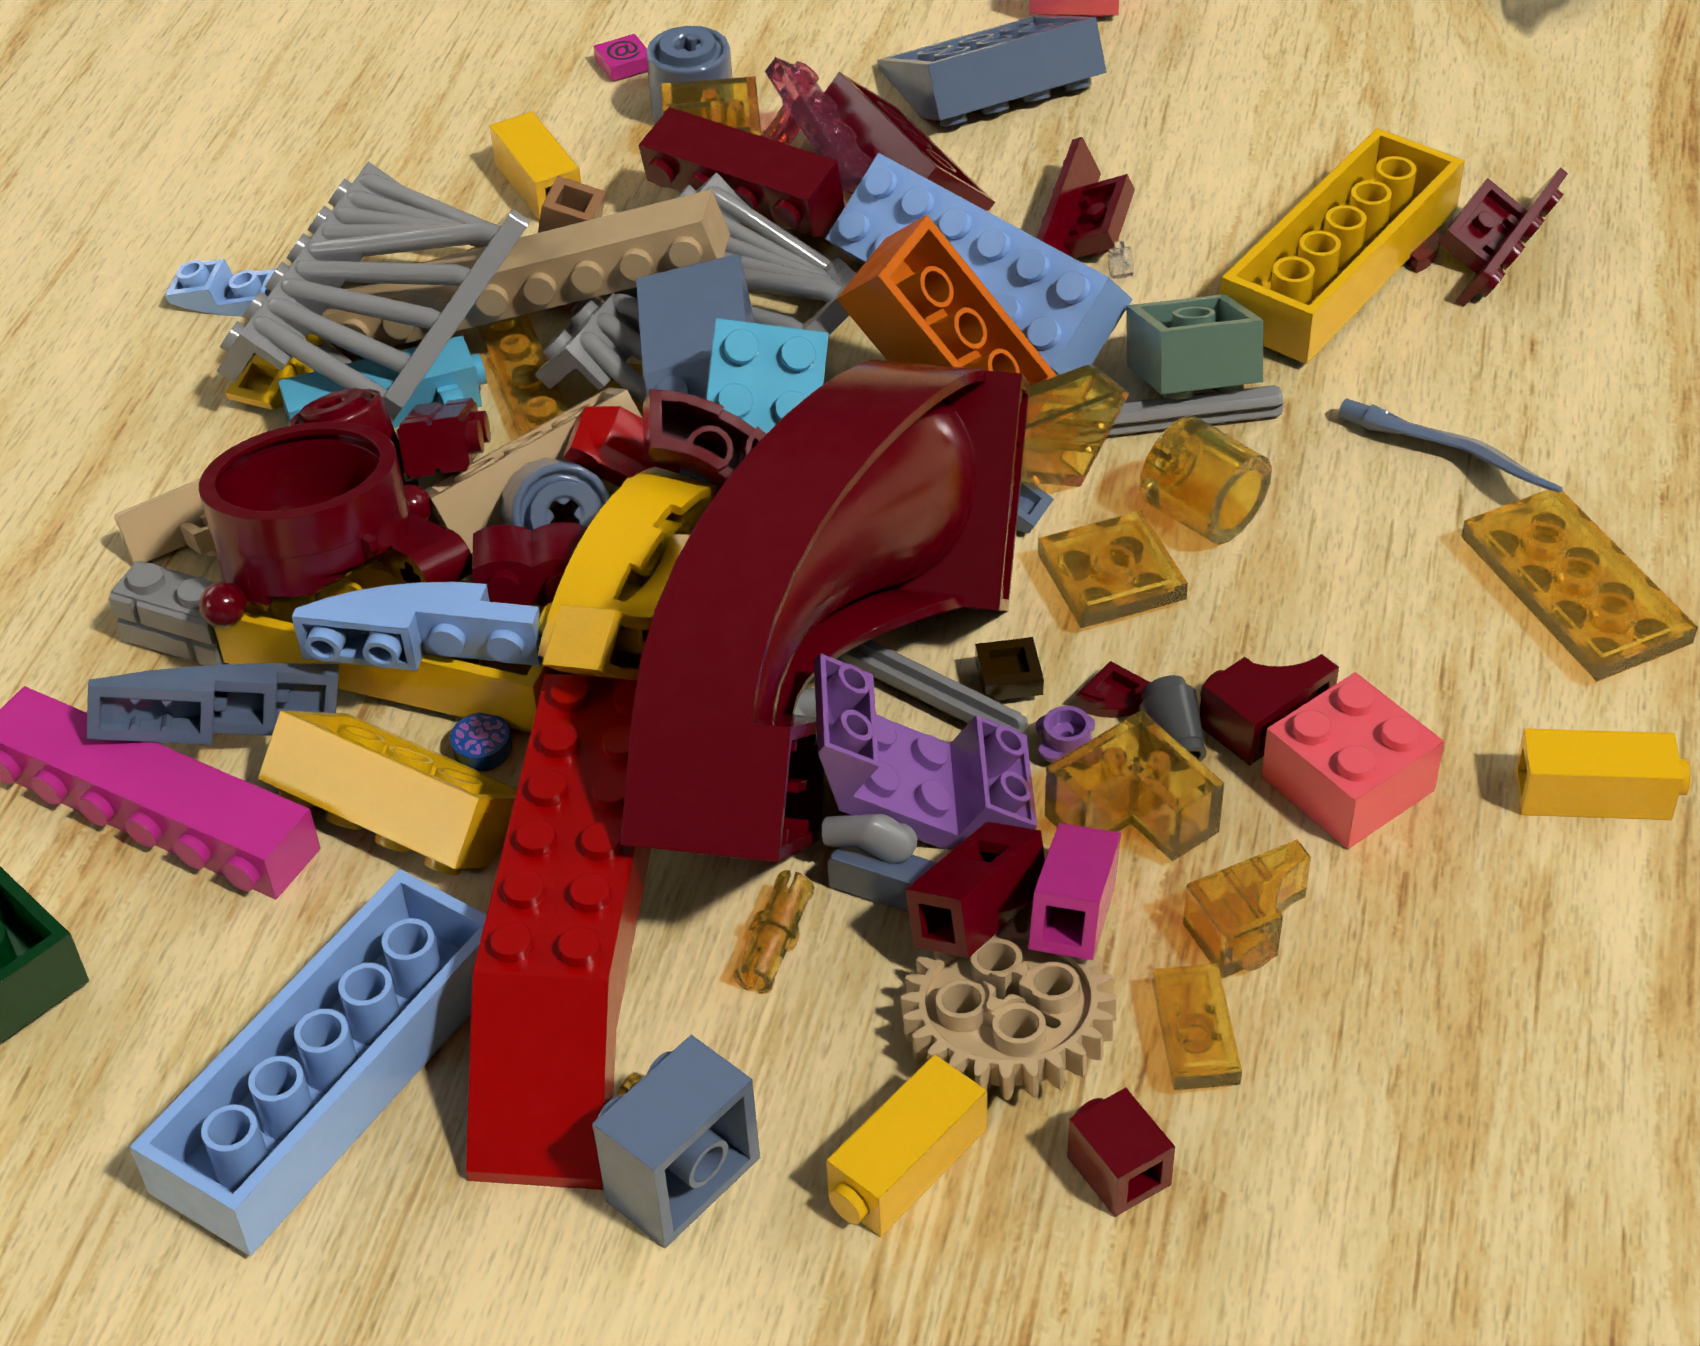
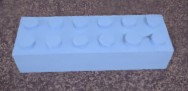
M878 153L825 239L863 266L886 237L928 215L1061 380L1077 388L1126 311V305L1131 303L1132 298L1106 275Z
M399 869L132 1143L130 1150L148 1193L239 1250L252 1256L471 1014L473 969L487 914Z

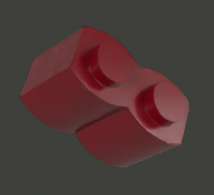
M557 522L540 526L532 531L515 525H495L480 529L473 533V583L487 584L490 602L528 606L537 603L546 606L548 603L553 602L565 569L588 527L577 523Z

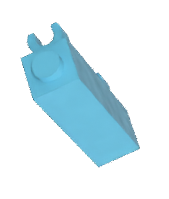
M463 335L450 338L394 420L390 418L394 429L399 428L401 422L405 420L406 416L418 404L441 402L445 406L448 400L472 397L474 402H477V407H482L479 385L487 384L484 365L479 353L470 354ZM417 347L400 351L412 355ZM368 359L346 364L387 390L399 375L398 372ZM317 371L278 380L288 423L310 402L324 395L345 389Z

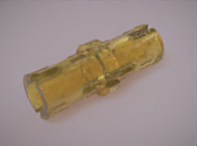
M790 870L782 871L777 875L764 910L757 912L749 925L751 939L733 975L736 983L749 992L754 991L759 976L762 978L758 987L759 994L769 993L773 989L776 975L786 952L792 951L799 941L800 933L798 932L800 929L798 925L815 890L813 882L799 872L795 873L790 888L787 887L791 877Z

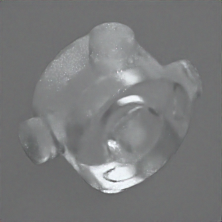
M1119 240L1114 242L1115 248L1108 250V268L1112 279L1117 278L1118 283L1125 284L1127 277L1133 276L1134 262L1131 248L1125 247L1124 241Z

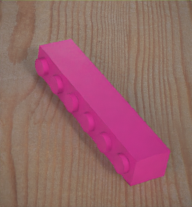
M26 686L18 691L0 709L1 782L6 784L15 782L35 791L43 800L50 804L58 805L61 803L81 812L87 819L99 826L108 824L130 834L134 840L143 846L153 847L155 845L171 852L192 868L202 869L204 867L220 874L241 890L251 891L253 889L276 900L321 849L311 811L307 807L156 742L87 739L86 712Z

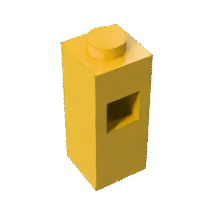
M533 111L489 125L495 165L539 221L542 204L557 176L581 183L580 168Z
M1524 728L1515 766L1521 815L1672 820L1679 795H1687L1690 787V764L1687 758L1679 757L1675 733Z
M934 1054L826 1160L828 1198L835 1211L847 1222L854 1225L862 1223L879 1237H882L987 1130V1090Z

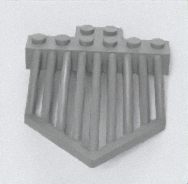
M368 161L353 183L344 178L328 202L334 207L333 210H330L325 205L322 207L308 228V231L314 234L312 238L303 233L287 256L292 265L289 267L281 262L265 285V288L270 290L271 293L267 296L259 291L242 316L249 321L247 325L244 326L238 321L234 324L220 345V348L226 351L227 355L217 369V372L235 383L256 354L281 371L291 357H294L345 389L378 390L383 398L389 417L394 420L531 221L512 209L501 219L498 225L490 223L401 185ZM462 245H471L477 248L487 246L471 269L459 264L360 262L363 257ZM345 282L459 286L442 312L425 306L341 288ZM329 307L420 327L429 331L414 353L409 355L321 315ZM308 333L313 334L398 372L399 375L387 390L308 342L305 338Z
M717 172L697 190L689 184L675 197L678 198L712 189L730 232L724 257L738 253L741 255L748 290L827 302L804 324L793 317L751 306L755 323L827 332L830 335L849 316L836 298L856 273L838 256L829 260L753 210ZM637 287L579 301L569 312L572 316L569 319L570 326L566 330H562L543 349L542 352L548 359L534 375L549 389L575 368L598 390H601L613 378L623 389H627L629 394L643 406L647 396L644 378L626 362L631 355L642 362Z

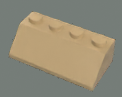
M608 387L474 461L468 470L455 472L424 489L430 496L432 512L441 527L458 533L466 542L472 554L474 532L490 526L503 525L500 515L502 491L516 471L529 462L544 458L569 461L563 457L575 421L585 407L621 406L642 418L628 390ZM554 501L548 509L550 510L560 503Z

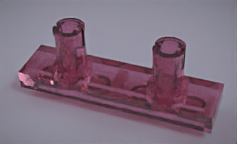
M775 57L765 70V73L782 98L783 106L766 130H763L761 136L790 145L799 132L803 131L817 154L837 160L842 191L853 195L873 160L861 151L855 142L857 138L856 133L846 123L842 122L836 112L837 104L818 85L819 77L816 72L802 62L796 61L795 64H791Z

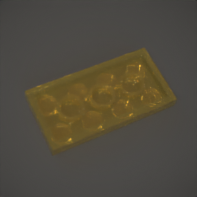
M1545 490L1464 520L1461 537L1596 682L1694 643L1698 626L1563 490L1562 492Z

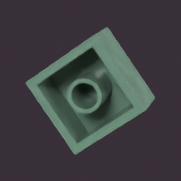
M1221 294L1126 305L1127 367L1162 394L1163 397L1185 399L1192 397L1194 390L1211 388L1216 392L1234 393L1244 389V384L1263 382V319L1228 295Z

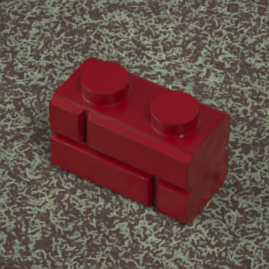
M472 397L448 400L445 406L441 402L418 404L397 429L404 472L410 478L434 475L438 469H440L442 474L466 471L477 454L484 452V443L491 441L487 412L485 410L478 411L477 402H474Z

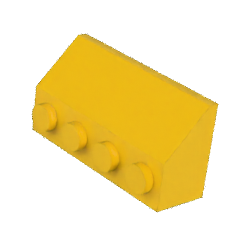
M280 710L258 776L259 780L280 789L279 796L307 808L315 805L326 810V820L335 825L353 830H360L361 827L376 833L374 841L385 848L399 852H410V849L426 856L424 865L448 875H459L461 869L486 868L503 849L517 788L348 713Z

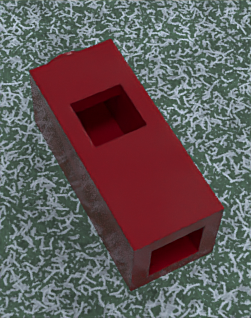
M987 821L907 887L905 892L913 947L969 958L1031 903L1045 863L1041 830Z

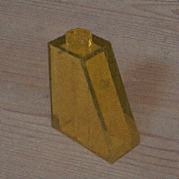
M1085 365L1031 385L1021 482L1081 487L1129 392L1094 365Z

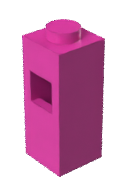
M1063 823L1058 824L1034 890L1029 950L1088 960L1094 959L1115 890L1121 833Z

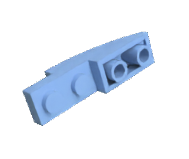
M418 582L386 585L324 598L295 608L292 615L303 659L418 671L424 654L540 666L543 658L538 656L542 638L539 633V607L490 602L487 584Z

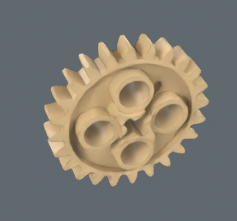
M1010 920L1004 926L1002 933H996L969 958L934 951V959L920 956L916 959L917 974L906 975V994L901 995L905 1041H912L913 1057L915 1060L926 1058L929 1060L935 1054L986 1090L991 1085L1000 1086L1004 1100H1010L1014 1087L1024 1085L1032 1097H1038L1040 1081L1047 1080L1054 1087L1061 1090L1065 1088V1070L1084 1077L1087 1074V1058L1102 1060L1104 1057L1103 1042L1113 1040V1021H1116V995L1113 994V977L1111 974H1103V961L1100 956L1094 957L1093 960L1029 950L1030 927L1026 933H1017L1013 920Z

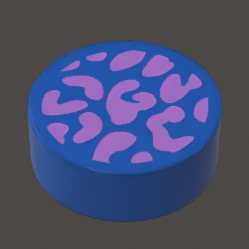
M485 713L468 715L456 723L450 734V742L455 760L477 771H487L500 766L508 759L512 751V739L508 724L499 716Z

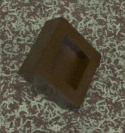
M1033 637L975 644V662L983 695L995 701L1043 695L1044 678Z

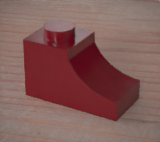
M1322 654L1309 661L1290 666L1260 665L1243 657L1227 669L1218 670L1211 674L1202 685L1200 692V720L1202 729L1250 766L1264 756L1267 728L1337 684L1339 666Z

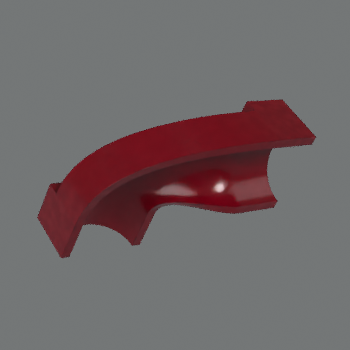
M878 360L857 364L816 389L788 412L755 445L731 473L701 515L681 550L654 611L640 659L633 703L620 845L779 862L819 841L825 771L818 755L816 717L794 714L798 698L806 685L814 678V660L821 653L836 659L854 647L883 633L911 622L961 607L1009 611L1030 395V383L1022 373Z

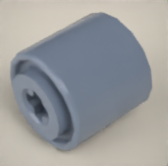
M682 26L666 30L649 42L646 59L651 108L655 123L669 107L725 125L733 118L735 105L731 52L725 36L716 30L703 26Z
M544 458L525 464L510 477L502 491L500 515L503 525L520 526L532 531L540 526L549 524L553 520L554 515L548 509L551 503L556 501L564 505L571 499L575 504L570 512L576 519L574 523L588 527L611 496L609 490L599 477L584 467L566 460Z

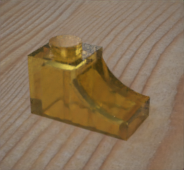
M1298 839L1186 885L1183 925L1222 979L1242 970H1256L1267 964L1272 958L1278 956L1283 922L1282 913L1289 906L1306 896L1311 856Z

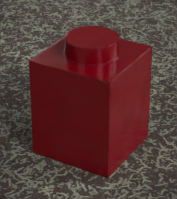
M1126 1087L1105 1099L1095 1098L1088 1101L1077 1110L1073 1117L1069 1118L1067 1158L1114 1217L1171 1186L1175 1145Z

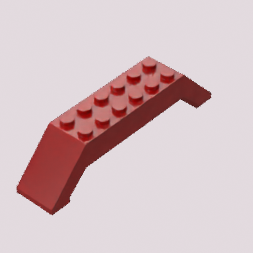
M545 674L473 969L466 1154L468 1181L603 1190L592 1123L597 1120L602 1108L613 1098L616 1030L651 848L620 845L631 719L637 680Z

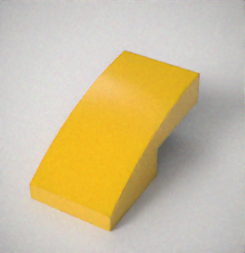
M308 333L305 340L317 347L324 343L322 338ZM255 355L236 382L233 383L231 381L225 394L230 400L274 410L283 404L278 380L311 373L314 370L291 357L281 371L260 356Z

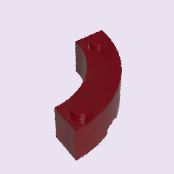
M649 389L643 403L644 461L660 462L686 469L701 476L711 484L717 485L719 490L731 473L766 433L758 426L754 428L738 416L724 410V406L695 395L676 391Z

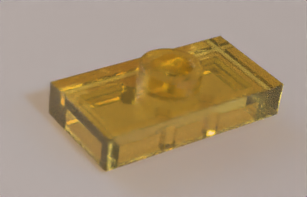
M1218 963L1153 969L1152 986L1173 1090L1241 1085L1242 1067Z

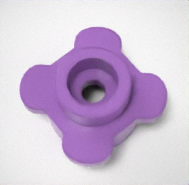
M1074 706L1056 707L1040 717L1036 722V731L1042 735L1043 741L1039 746V756L1047 762H1057L1059 760L1072 761L1077 758L1082 761H1089L1096 757L1098 754V744L1092 740L1091 732L1095 729L1094 719L1082 709Z

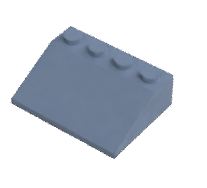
M1036 15L877 60L879 70L914 110L924 119L938 120L940 126H950L968 120L966 113L981 109L982 114L1009 109L1008 101L1023 97V102H1033L1051 96L1050 89L1064 85V90L1084 88L1092 84L1091 77L1107 73L1097 18L1082 16Z

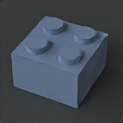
M690 1035L672 1052L668 1051L661 1054L652 1063L646 1076L625 1095L612 1098L602 1108L597 1120L592 1123L606 1202L664 1248L668 1247L760 1159L752 1078L693 1035Z

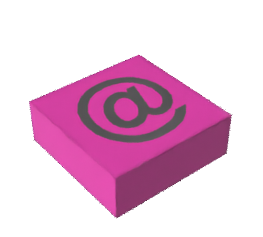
M636 34L593 46L595 60L613 82L648 72L647 48Z

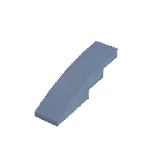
M219 664L149 670L90 679L88 682L87 739L212 745L213 733L272 736L280 710L336 713L339 664Z

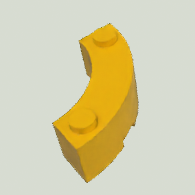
M658 467L646 469L633 477L627 478L622 486L607 500L586 529L565 569L553 602L548 603L543 609L539 619V633L542 638L538 656L545 657L560 605L611 609L635 595L646 584L658 567L668 546L671 534L691 535L701 515L715 497L717 485Z
M671 534L666 551L653 575L635 595L624 603L611 609L560 605L542 664L558 671L573 674L637 680L640 659L655 608L675 561L690 535Z

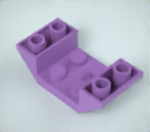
M821 653L814 660L818 755L839 811L850 815L880 813L888 815L897 822L910 826L915 831L918 840L942 849L956 848L987 821L1030 829L1037 827L1026 734L976 715L949 744L932 735L921 733L877 715L872 673Z

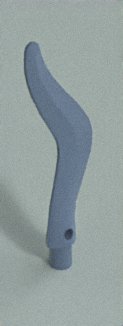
M1347 398L1341 404L1339 419L1360 425L1364 430L1407 435L1452 446L1469 452L1526 482L1550 491L1562 492L1563 488L1539 477L1501 451L1479 440L1408 422L1374 404L1369 406Z

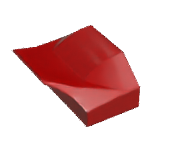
M621 406L585 407L575 421L563 457L618 487H621L627 478L633 477L646 469L658 467L678 474L681 469L674 465L644 461L643 418Z

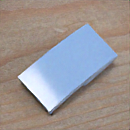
M225 259L205 262L202 260H192L181 265L177 270L165 297L170 304L202 313L243 316L259 291L267 296L271 293L270 290L265 288V285L276 269L262 271L244 270L237 274H232Z

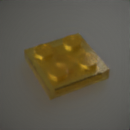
M1142 510L1038 538V556L1080 628L1187 599L1188 582Z

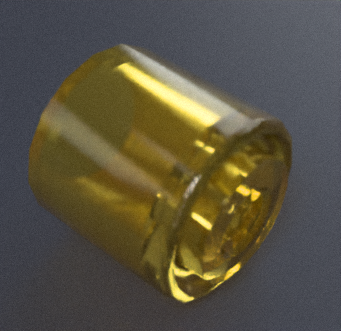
M1191 415L1178 419L1166 428L1155 441L1145 459L1140 474L1139 490L1146 503L1209 541L1220 545L1231 541L1239 535L1257 514L1271 483L1272 466L1269 458L1205 421Z

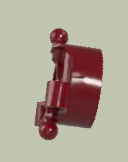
M323 421L274 429L251 437L226 450L208 465L200 477L198 490L223 582L213 583L203 591L199 600V612L205 621L213 627L228 628L236 625L244 616L246 609L251 606L266 612L270 609L273 597L275 596L291 597L315 594L376 560L380 561L400 584L458 582L472 574V554L466 542L455 531L445 529L428 520L432 512V501L429 494L420 486L403 484L396 448L387 435L375 428L351 422Z

